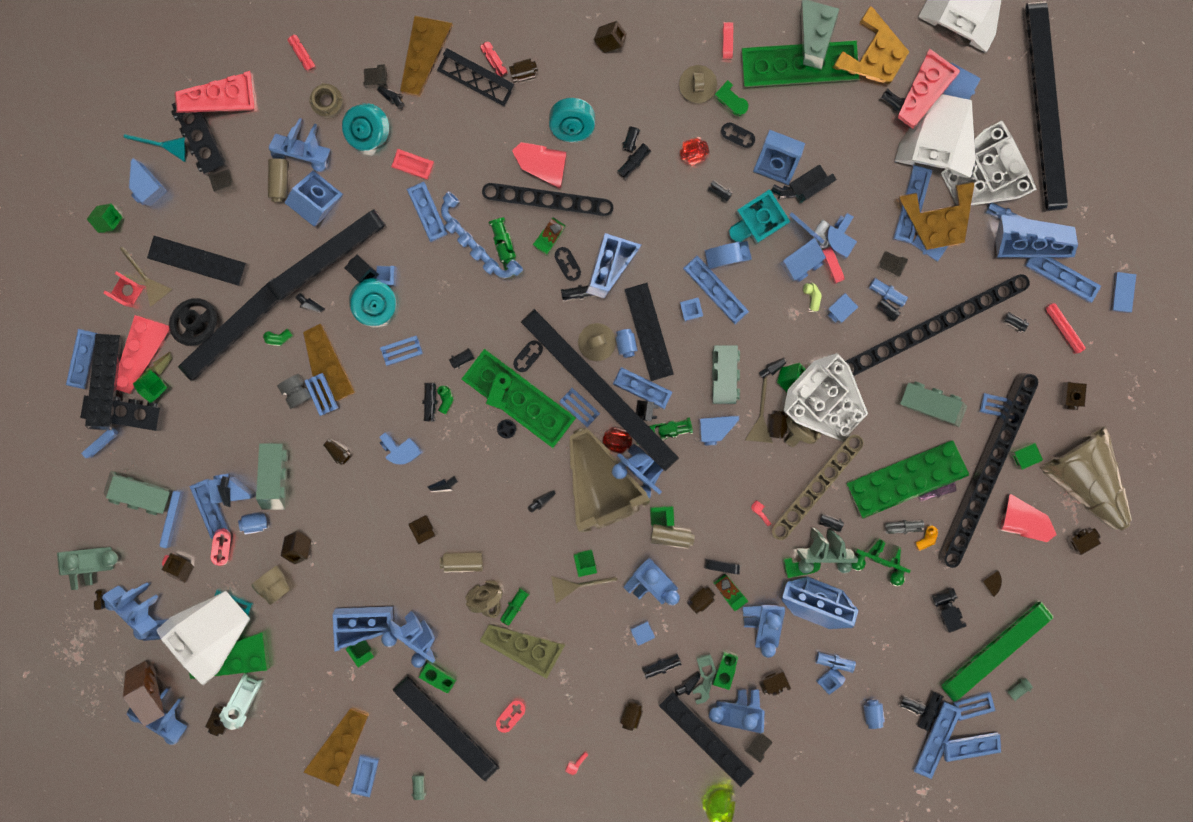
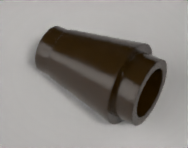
M329 438L323 445L335 463H339L341 466L352 456L348 448L332 438Z

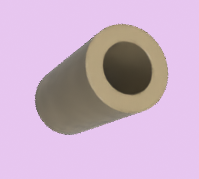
M268 159V198L271 199V202L281 203L283 199H287L288 160Z
M653 524L651 543L689 549V545L693 546L695 534H691V530Z
M482 552L444 553L443 557H440V569H444V573L482 572Z

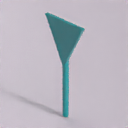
M126 134L123 136L126 139L161 146L182 161H186L185 137L156 142Z

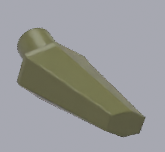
M171 352L153 362L154 366L147 368L146 371L151 369L154 373L161 375L172 360Z

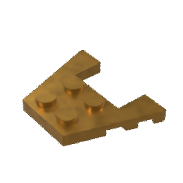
M870 6L860 23L876 32V35L860 61L842 52L833 68L890 84L909 51L874 8Z
M974 182L955 185L958 205L920 212L917 193L899 196V200L903 204L926 250L965 243Z

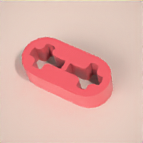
M723 22L722 59H732L733 22Z
M831 247L823 249L822 251L826 257L824 259L835 284L845 280Z
M218 529L213 536L211 561L217 566L224 565L228 560L231 534L227 529ZM221 534L224 535V538H227L224 539L223 545L219 544L220 538H217ZM219 549L222 550V556H224L221 560L214 556L218 554Z
M513 700L498 717L496 727L500 732H509L524 715L526 707L523 701ZM518 704H520V710L522 712L517 711L514 715H512L511 713L514 709L512 706H517ZM509 716L511 718L508 722L509 727L504 726L502 728L500 720L505 721Z

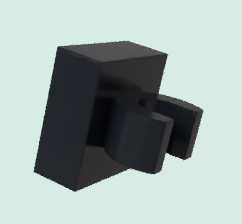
M637 400L636 414L642 420L652 421V419H657V416L652 415L653 408L658 409L659 406L654 405V402Z

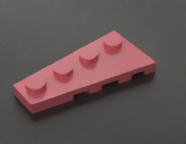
M929 49L898 118L913 129L959 75L960 70Z
M250 71L219 81H212L205 85L177 91L174 94L176 113L254 110Z
M137 315L134 316L119 363L116 390L132 394L135 389L133 383L144 374L147 366L151 363L157 350L170 332L168 325Z

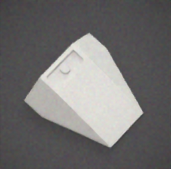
M927 0L919 18L934 26L938 23L971 40L970 45L986 53L996 35L1001 0Z
M942 94L913 129L910 127L903 137L895 162L913 166L917 162L951 170L953 175L971 178L975 164L972 100Z
M1003 121L984 129L974 139L975 164L971 178L953 175L951 170L948 169L941 173L956 205H958L955 185L974 182L971 206L1019 199L1037 190L1031 173Z
M837 353L812 362L789 387L784 411L796 423L840 441H843L868 414L850 366Z
M225 591L170 617L157 629L161 640L180 663L202 685H205L219 672L250 618L229 593Z

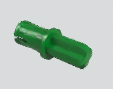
M519 588L511 603L508 602L509 606L500 618V621L509 626L518 611L521 612L520 608L529 594Z

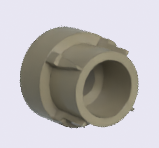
M322 83L312 91L309 103L313 111L320 117L332 118L341 112L344 99L341 92L335 86ZM326 96L332 98V102L328 106L322 105V99Z
M275 566L251 584L254 591L261 598H264L269 605H272L291 589L286 582L285 575L278 566Z

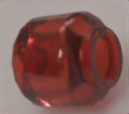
M700 137L683 142V149H680L682 160H686L690 165L705 161L707 155L710 154L706 140H702Z
M611 427L604 433L603 444L611 452L622 454L625 453L627 448H631L632 437H630L625 429Z

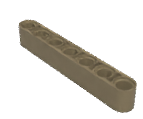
M848 435L771 526L770 532L775 539H786L862 449L864 442L861 436ZM855 437L858 440V446L851 448L849 441ZM841 452L846 455V460L843 463L837 461V455ZM827 467H832L834 470V474L830 478H827L824 474ZM813 483H821L822 487L819 492L812 490ZM804 496L809 498V504L806 507H802L799 503L800 499ZM795 511L797 518L795 521L790 522L787 519V515L789 512ZM776 527H784L785 532L782 536H776Z

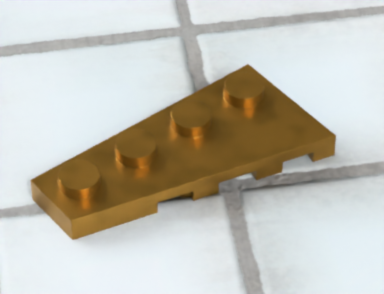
M414 16L400 92L420 96L439 51L453 25L452 23Z
M318 324L304 331L303 334L312 376L324 374L336 402L355 393L322 325ZM318 379V383L325 396V399L328 405H330L331 403L323 387V384L321 380ZM316 390V395H317V397H318V400H319V402H320L322 408H324V405H323V403H322V401H321V399H320V396H319V394H318V392H317V390Z
M350 708L303 773L339 787L368 715Z

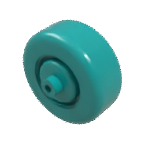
M565 98L556 102L549 113V128L552 134L566 142H579L588 138L595 128L594 109L589 103L579 98Z
M362 103L350 108L345 113L342 120V132L346 141L353 148L360 151H369L381 146L386 141L389 134V122L385 113L378 106L371 103Z
M370 278L357 283L349 295V308L357 321L367 326L384 324L392 317L396 309V298L389 285L377 281L379 279Z

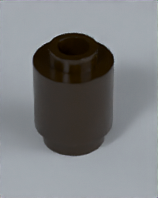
M530 58L509 66L513 81L518 80L520 82L536 77L535 73L538 72L536 62H531Z
M774 411L773 414H769V437L785 438L788 427L786 418L788 416L785 415L784 411Z
M702 586L689 598L690 601L687 604L698 614L715 601L713 598L715 593L709 587L705 589Z
M628 701L627 705L624 706L619 722L623 724L622 728L633 731L634 728L638 729L643 713V705Z

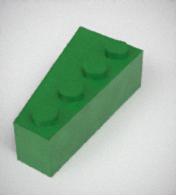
M266 630L238 640L219 672L214 676L267 671L270 668ZM189 672L190 679H196V678Z

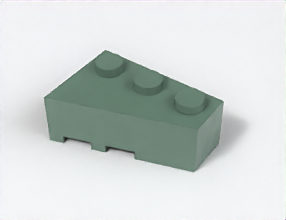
M802 0L800 13L803 64L822 69L838 19L839 8Z
M712 346V404H736V400H740V389H737V381H740V369H737V362H740L738 346Z
M916 381L914 384L908 383L900 403L906 408L935 417L941 421L949 422L957 427H960L967 409V405L961 401V397L953 394L950 397L943 395L944 391L932 388V391L925 389L924 384Z
M259 444L256 500L262 510H285V480L287 479L285 461H288V451L285 450L283 444Z
M110 471L103 493L110 503L117 505L120 502L126 503L128 508L138 510L140 507L146 509V513L157 515V513L163 514L170 492L168 489L136 481L128 476L127 478L116 475V472Z

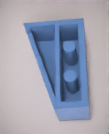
M393 607L335 608L333 612L334 652L389 632L391 629L388 623L393 621Z

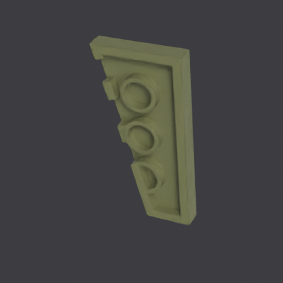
M490 624L480 640L481 643L545 679L549 676L565 647L563 644Z

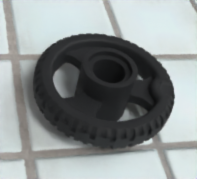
M191 298L185 300V302L183 301L175 307L170 316V333L182 345L195 346L201 344L206 339H209L215 331L217 313L214 307L204 299ZM202 306L206 311L199 315L195 310L189 308ZM179 318L181 324L186 328L182 335L177 331V321Z

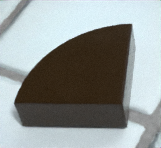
M998 570L982 580L993 597L998 594L1002 585L1001 574Z
M97 589L95 592L97 599L94 601L95 610L105 608L104 600L102 599L105 594L104 589Z

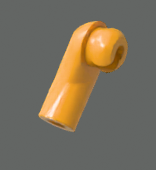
M928 526L924 539L915 542L918 551L936 543L938 529L935 526Z

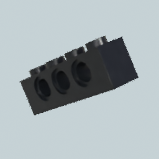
M171 104L174 109L171 113L176 121L179 120L182 126L179 130L182 136L187 138L190 143L188 149L191 155H195L198 160L196 166L199 172L209 176L228 167L203 112L176 113V104ZM193 114L194 121L187 124L186 117ZM202 132V139L195 141V133ZM210 149V156L204 159L202 157L203 151Z
M84 395L80 415V418L86 419L89 395ZM115 396L112 424L160 431L164 408H160L158 403L147 402V405H142L140 400L128 399V402L121 401V397ZM121 406H124L127 410L126 415L123 417L119 414ZM140 409H143L146 413L143 420L139 419L137 415Z

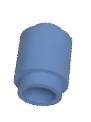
M631 329L617 331L615 339L619 355H623V358L635 356L634 352L638 350L634 333H632Z
M259 512L243 515L241 520H238L240 532L244 531L245 535L261 532L263 529L268 528L265 513L260 514Z
M878 700L867 701V704L863 705L868 729L884 727L883 704L878 703Z

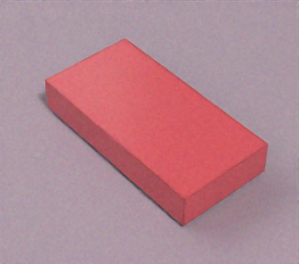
M397 149L391 167L428 180L434 161Z

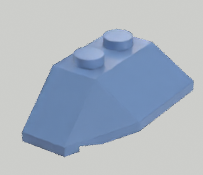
M810 577L787 582L781 598L793 615L828 629L853 628L859 611L856 606L854 607L852 601L843 590Z

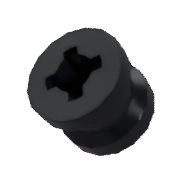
M508 419L502 420L497 426L499 436L505 439L513 437L517 430L515 423Z

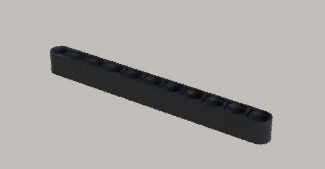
M1046 1L1026 3L1025 15L1044 204L1046 211L1067 209L1068 200L1048 4Z
M1024 274L1013 276L845 360V362L852 366V374L855 376L1025 291L1030 285L1029 278ZM1017 278L1023 281L1021 289L1015 285ZM1000 287H1003L1006 290V295L1004 297H1001L998 294V289ZM983 295L989 298V303L987 306H984L981 303V297ZM965 304H969L972 307L970 314L964 312ZM949 312L955 316L953 323L948 322L946 319ZM931 321H935L938 324V329L935 332L929 328ZM915 329L921 333L919 340H915L912 337V332ZM897 338L902 339L904 342L901 349L895 346ZM879 347H884L886 349L887 353L885 357H880L878 355ZM863 355L869 357L870 361L867 366L862 365L860 362Z
M535 309L521 321L535 338L665 472L679 459L660 437Z
M1021 373L1017 376L940 551V562L950 568L959 566L1036 392L1039 382L1038 378L1033 374ZM1028 377L1030 384L1025 387L1024 380ZM1021 395L1022 402L1018 405L1016 399ZM1013 412L1015 419L1010 422L1009 415ZM1006 430L1007 437L1002 440L1001 433ZM998 448L999 455L994 457L993 451ZM988 466H991V473L987 475L985 470ZM983 483V491L978 492L979 484ZM976 501L975 509L971 510V502ZM968 518L969 523L963 528L962 522ZM960 536L961 542L955 545L956 537ZM949 554H953V560L951 562H947V557Z

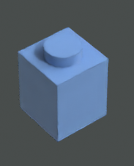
M844 293L827 309L829 312L827 316L834 323L838 322L840 324L858 306Z

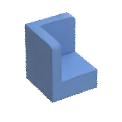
M377 266L376 272L379 274L376 279H379L377 281L389 286H396L397 267Z
M699 297L680 302L684 322L703 317Z

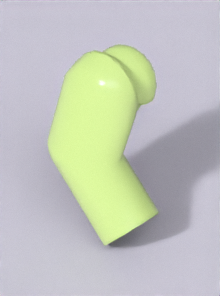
M806 283L803 290L811 296L809 309L819 311L822 294L816 284Z

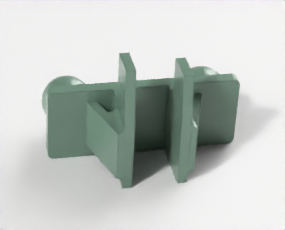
M812 528L810 537L814 540L811 548H799L797 550V553L802 558L798 568L805 574L813 570V563H838V570L846 574L852 570L851 563L858 562V558L852 550L845 548L844 540L831 529H828L826 537L830 542V549H828L829 543L816 528Z
M111 547L58 552L59 575H69L71 590H78V574H84L85 586L93 585L92 573L113 570V565L117 563L118 556L114 551H111Z

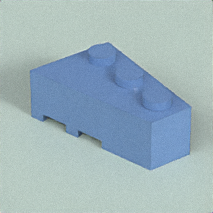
M605 233L599 246L586 293L605 298L634 258L641 244Z

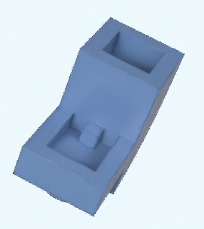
M848 213L844 217L841 215L835 224L837 229L829 226L826 232L828 247H831L835 254L844 259L849 256L857 243L856 240L844 234L854 218Z
M748 241L730 243L705 250L709 269L752 260Z
M387 432L379 437L382 440L380 442L381 446L385 451L390 450L391 452L385 458L394 464L409 463L423 453L412 438L407 439L398 447Z

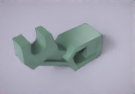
M710 653L696 657L700 675L704 678L702 684H699L692 690L693 694L701 693V698L695 699L697 705L706 702L710 698L709 692L714 675L717 672ZM711 665L712 671L705 675L702 667Z

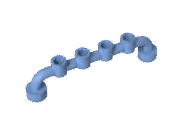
M448 191L443 196L444 203L441 207L442 217L447 222L444 227L450 233L456 232L459 235L457 241L463 247L468 245L472 249L470 255L478 261L480 258L485 264L482 267L487 273L492 274L494 272L501 278H508L513 274L518 276L523 271L522 266L512 259L507 264L508 270H502L498 263L487 255L485 249L473 240V237L460 226V223L449 214V207L454 208L459 203V200Z

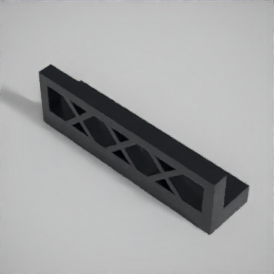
M446 48L437 72L505 107L515 89V84ZM447 60L455 63L456 71L447 72L443 70ZM467 70L472 72L473 80H462L460 72ZM487 80L490 89L482 91L478 88L477 81ZM502 88L507 91L503 101L495 97L494 90Z

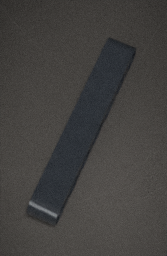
M487 183L482 188L483 197L487 201L601 218L611 216L614 209L613 203L603 198L497 183ZM488 188H495L496 195L488 197L486 196V190ZM508 190L515 192V197L512 200L505 198V193ZM527 193L534 195V200L530 203L524 201V195ZM545 196L553 198L551 205H545L542 202ZM565 198L571 199L573 202L572 206L569 208L563 207L561 204L562 200ZM583 201L591 203L592 206L588 211L581 209L580 205ZM606 203L610 206L608 213L600 211L599 208L602 204Z
M375 209L369 211L267 284V287L275 298L281 301L386 226V223Z
M267 284L178 366L191 382L200 376L279 302L269 290Z
M406 675L393 688L394 693L482 780L487 782L500 769L499 765L410 677Z

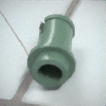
M1021 679V682L1008 691V693L1016 702L1025 693L1031 692L1033 686L1027 679Z
M424 775L412 776L413 793L411 796H413V800L425 799Z

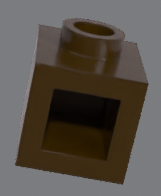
M1063 382L1061 405H1066L1069 410H1079V407H1085L1087 384Z

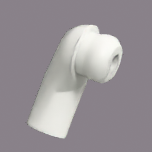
M824 220L820 222L814 231L825 240L823 243L817 240L821 249L828 247L825 232L830 224Z

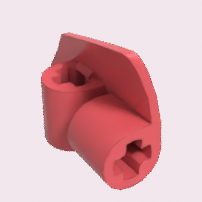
M522 142L512 150L522 170L557 188H561L567 152Z
M1012 494L1009 495L1007 510L1001 519L1000 530L1048 542L1057 535L1046 514Z

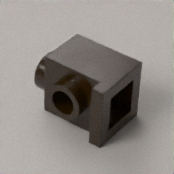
M1085 528L1078 531L1076 537L1071 535L1067 537L1076 554L1079 555L1101 544L1099 538H1101L1100 534L1095 528L1091 530Z
M782 669L761 678L763 683L760 684L764 695L772 694L774 696L780 694L785 687L787 690L791 689Z
M219 704L213 707V711L205 726L209 729L208 732L214 736L223 735L227 730L223 722L220 725L215 724V719L221 720L219 715L224 708Z

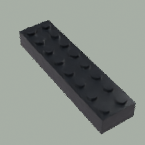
M153 236L147 259L237 286L242 285L248 265L238 260L157 236Z
M648 283L624 289L650 381L674 375Z
M96 334L85 421L87 429L112 430L122 343L120 335Z

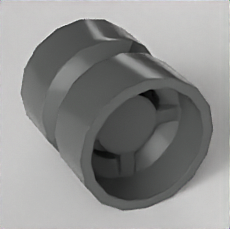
M299 374L277 385L281 394L287 395L285 400L290 409L312 398L306 388H302L304 382Z

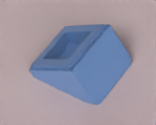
M647 620L630 628L638 646L655 638Z
M830 667L816 682L830 695L841 687L846 679L837 669L832 670V667Z

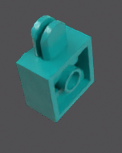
M769 189L736 211L740 221L730 227L729 237L734 242H742L751 236L754 242L758 244L791 221Z

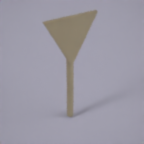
M123 247L120 248L145 280L150 307L173 290L147 278Z
M767 377L763 379L760 416L745 438L747 441L773 443L763 418Z
M551 576L556 604L578 587L617 581V577L577 584Z

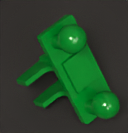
M879 538L873 542L866 552L854 548V552L859 553L857 556L858 562L851 563L852 569L855 571L863 570L866 566L865 557H869L876 563L898 569L890 575V582L893 586H902L905 582L904 573L910 574V569L900 566L901 547L893 545L888 560L878 557L886 544L884 540Z

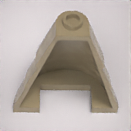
M1103 426L1089 435L1087 441L1063 456L1051 459L1040 466V468L1047 477L1083 504L1086 510L1112 529H1120L1122 531L1130 526L1129 522L1132 518L1126 490L1122 486L1111 437L1106 427Z
M580 428L573 432L574 434L570 436V465L573 471L575 518L579 532H589L591 527L600 529L614 524L640 511L639 506L646 507L650 503L647 492L628 474V471L623 479L613 477L612 468L619 462L588 428Z

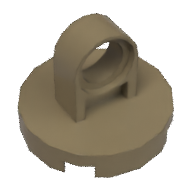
M695 65L689 67L680 77V93L690 103H706L713 97L717 89L715 74L706 66Z
M590 324L579 335V350L589 360H605L615 350V335L604 324Z
M789 415L786 418L787 425L791 431L787 434L784 442L790 447L796 446L800 440L808 444H814L821 437L820 432L796 423Z
M485 581L486 584L481 587L479 585L474 586L465 597L467 601L465 604L469 611L473 613L482 612L486 617L496 618L501 611L499 600L503 593L499 584L495 581ZM494 607L492 613L490 614L489 609Z

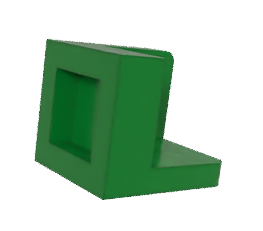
M110 203L96 206L87 220L98 233L113 231L123 217Z
M801 363L782 367L777 383L787 392L789 387L806 369Z
M148 369L133 383L138 394L149 403L156 400L167 389L163 380L151 369Z
M1029 443L1011 451L1017 468L1020 470L1043 460L1036 443Z
M673 506L650 507L651 526L653 524L674 526Z
M592 550L573 554L578 577L597 573Z
M366 640L345 648L358 668L376 656Z

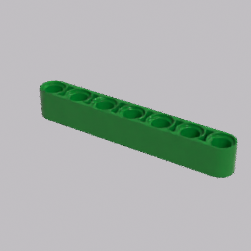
M1041 601L1037 602L941 685V688L953 702L959 700L1049 623L1054 617L1053 614Z

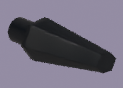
M382 86L377 88V91L390 103H395L398 109L404 106L401 100L402 94Z
M774 184L771 189L772 192L779 195L778 199L796 197L792 189L785 185L781 188Z
M302 293L295 297L301 304V309L321 313L325 310L324 307L311 298L306 299Z
M786 358L767 364L766 368L759 372L762 378L770 374L773 376L787 363Z
M222 476L220 485L216 486L223 505L231 508V488L228 487L230 478Z
M453 476L447 481L443 479L427 487L431 492L452 491L451 487L458 483V480Z
M550 491L533 499V503L528 506V510L531 513L537 509L541 510L555 496V491Z
M698 671L682 682L683 686L675 689L677 696L684 693L690 695L700 680V673Z

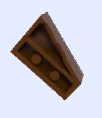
M146 661L125 672L123 698L144 727L164 716L156 679L157 674L152 665L149 666Z

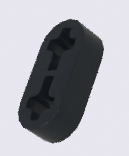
M726 123L721 128L722 138L736 146L749 149L755 143V136L752 132L734 123ZM732 127V132L736 133L737 136L732 134L729 137L726 136L724 129ZM739 135L742 137L749 135V140L752 142L744 145V140L739 138Z
M566 247L558 248L554 257L565 278L569 281L578 280L581 276V270L571 251ZM560 251L569 254L566 256L568 263L565 264L563 259H558ZM568 265H571L573 270H578L575 278L567 275L569 273Z
M535 340L527 343L514 359V368L519 372L529 370L542 354V344ZM538 344L539 353L534 352L531 356L527 355L531 351L530 345L535 346ZM527 356L529 358L525 363L527 367L519 369L517 361L519 359L523 360Z
M713 559L705 560V569L740 575V564Z

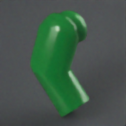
M285 329L279 335L267 331L264 333L263 338L268 345L281 346L293 334L288 329Z
M442 385L437 389V393L442 400L438 411L446 415L454 398L450 388Z

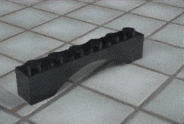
M672 689L658 702L659 707L740 787L754 775L753 770Z

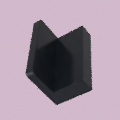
M817 165L792 181L789 186L800 203H803L837 179L833 173L827 176L822 166Z

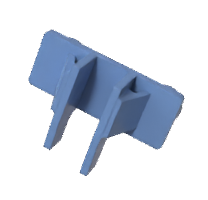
M299 118L295 127L291 128L287 137L279 134L274 135L269 145V151H271L270 154L273 159H283L287 155L311 162L312 168L317 172H321L326 168V160L330 154V149L318 146L315 137L317 124L313 125L305 142L297 140V134L302 126V118Z
M633 444L628 450L633 457L628 460L620 453L617 455L621 461L612 468L613 477L623 479L627 475L626 466H628V469L644 483L641 487L647 492L649 498L652 494L650 488H653L659 495L662 493L655 483L663 469L641 448Z
M651 559L645 561L623 587L630 594L638 586L633 594L639 600L647 592H650L661 604L666 602L668 605L673 606L680 600V596L676 592L677 586Z
M148 583L136 589H131L128 592H125L120 586H116L103 595L102 599L104 600L105 608L109 611H115L133 629V635L136 639H145L149 632L157 626V623L148 615V607L156 602L158 596L155 595L138 605L134 599L147 590Z
M777 605L743 607V616H750V618L743 619L744 627L757 629L755 647L761 648V653L764 657L770 658L776 653L785 607Z
M410 611L405 616L407 624L402 627L393 621L388 623L391 630L384 633L381 638L384 646L392 647L396 644L397 638L416 652L411 658V663L416 668L423 667L426 664V659L432 663L435 661L430 649L435 637L424 620L420 623L416 615Z
M166 688L164 692L161 694V701L167 695L169 690L168 688ZM181 699L176 701L168 713L164 712V716L145 726L163 737L169 745L176 744L187 728L186 725L175 719V710L179 706ZM129 708L126 713L132 722L141 723L132 709Z
M746 689L738 690V701L735 704L717 701L716 707L709 711V719L720 725L763 733L765 711L760 708L759 689L751 690V703L749 706H747Z

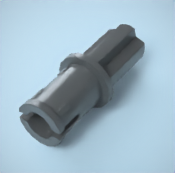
M905 519L903 522L886 523L885 531L887 534L904 533V535L911 532H924V521H906Z

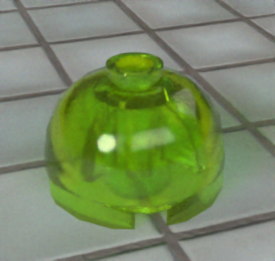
M715 789L709 794L707 799H704L703 810H706V816L710 822H732L736 804L735 801L732 802V796H735L733 789Z

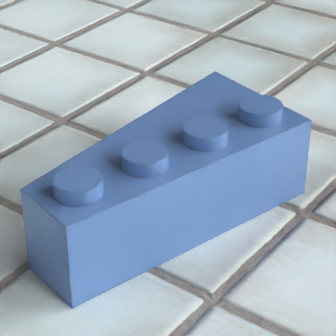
M1001 215L995 238L998 257H1075L1078 247L1075 227Z

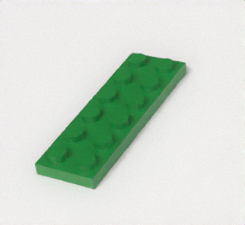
M857 41L830 42L822 69L803 64L802 44L741 49L744 88L859 80V74L854 75L848 73V71L833 68L842 52L858 61Z
M483 349L462 377V380L488 399L496 375L499 373L508 374L511 378V385L506 389L502 400L507 403L504 412L550 447L554 448L576 417L486 349Z
M952 440L847 483V487L861 518L864 519L969 476V472Z

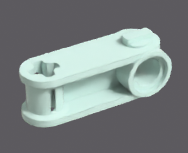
M246 673L243 674L227 707H224L219 715L220 721L223 722L227 729L234 730L243 727L247 719L246 714L262 684V680L257 681L248 677ZM235 715L237 719H230L228 716Z

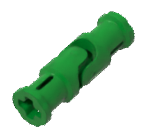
M505 217L488 223L492 226L493 240L499 260L503 263L504 270H508L507 264L512 259L515 260L516 254L510 234L507 233L504 224Z
M690 417L683 421H670L668 424L661 423L649 426L654 432L657 427L659 428L661 440H666L669 437L676 438L678 435L685 433L693 434Z

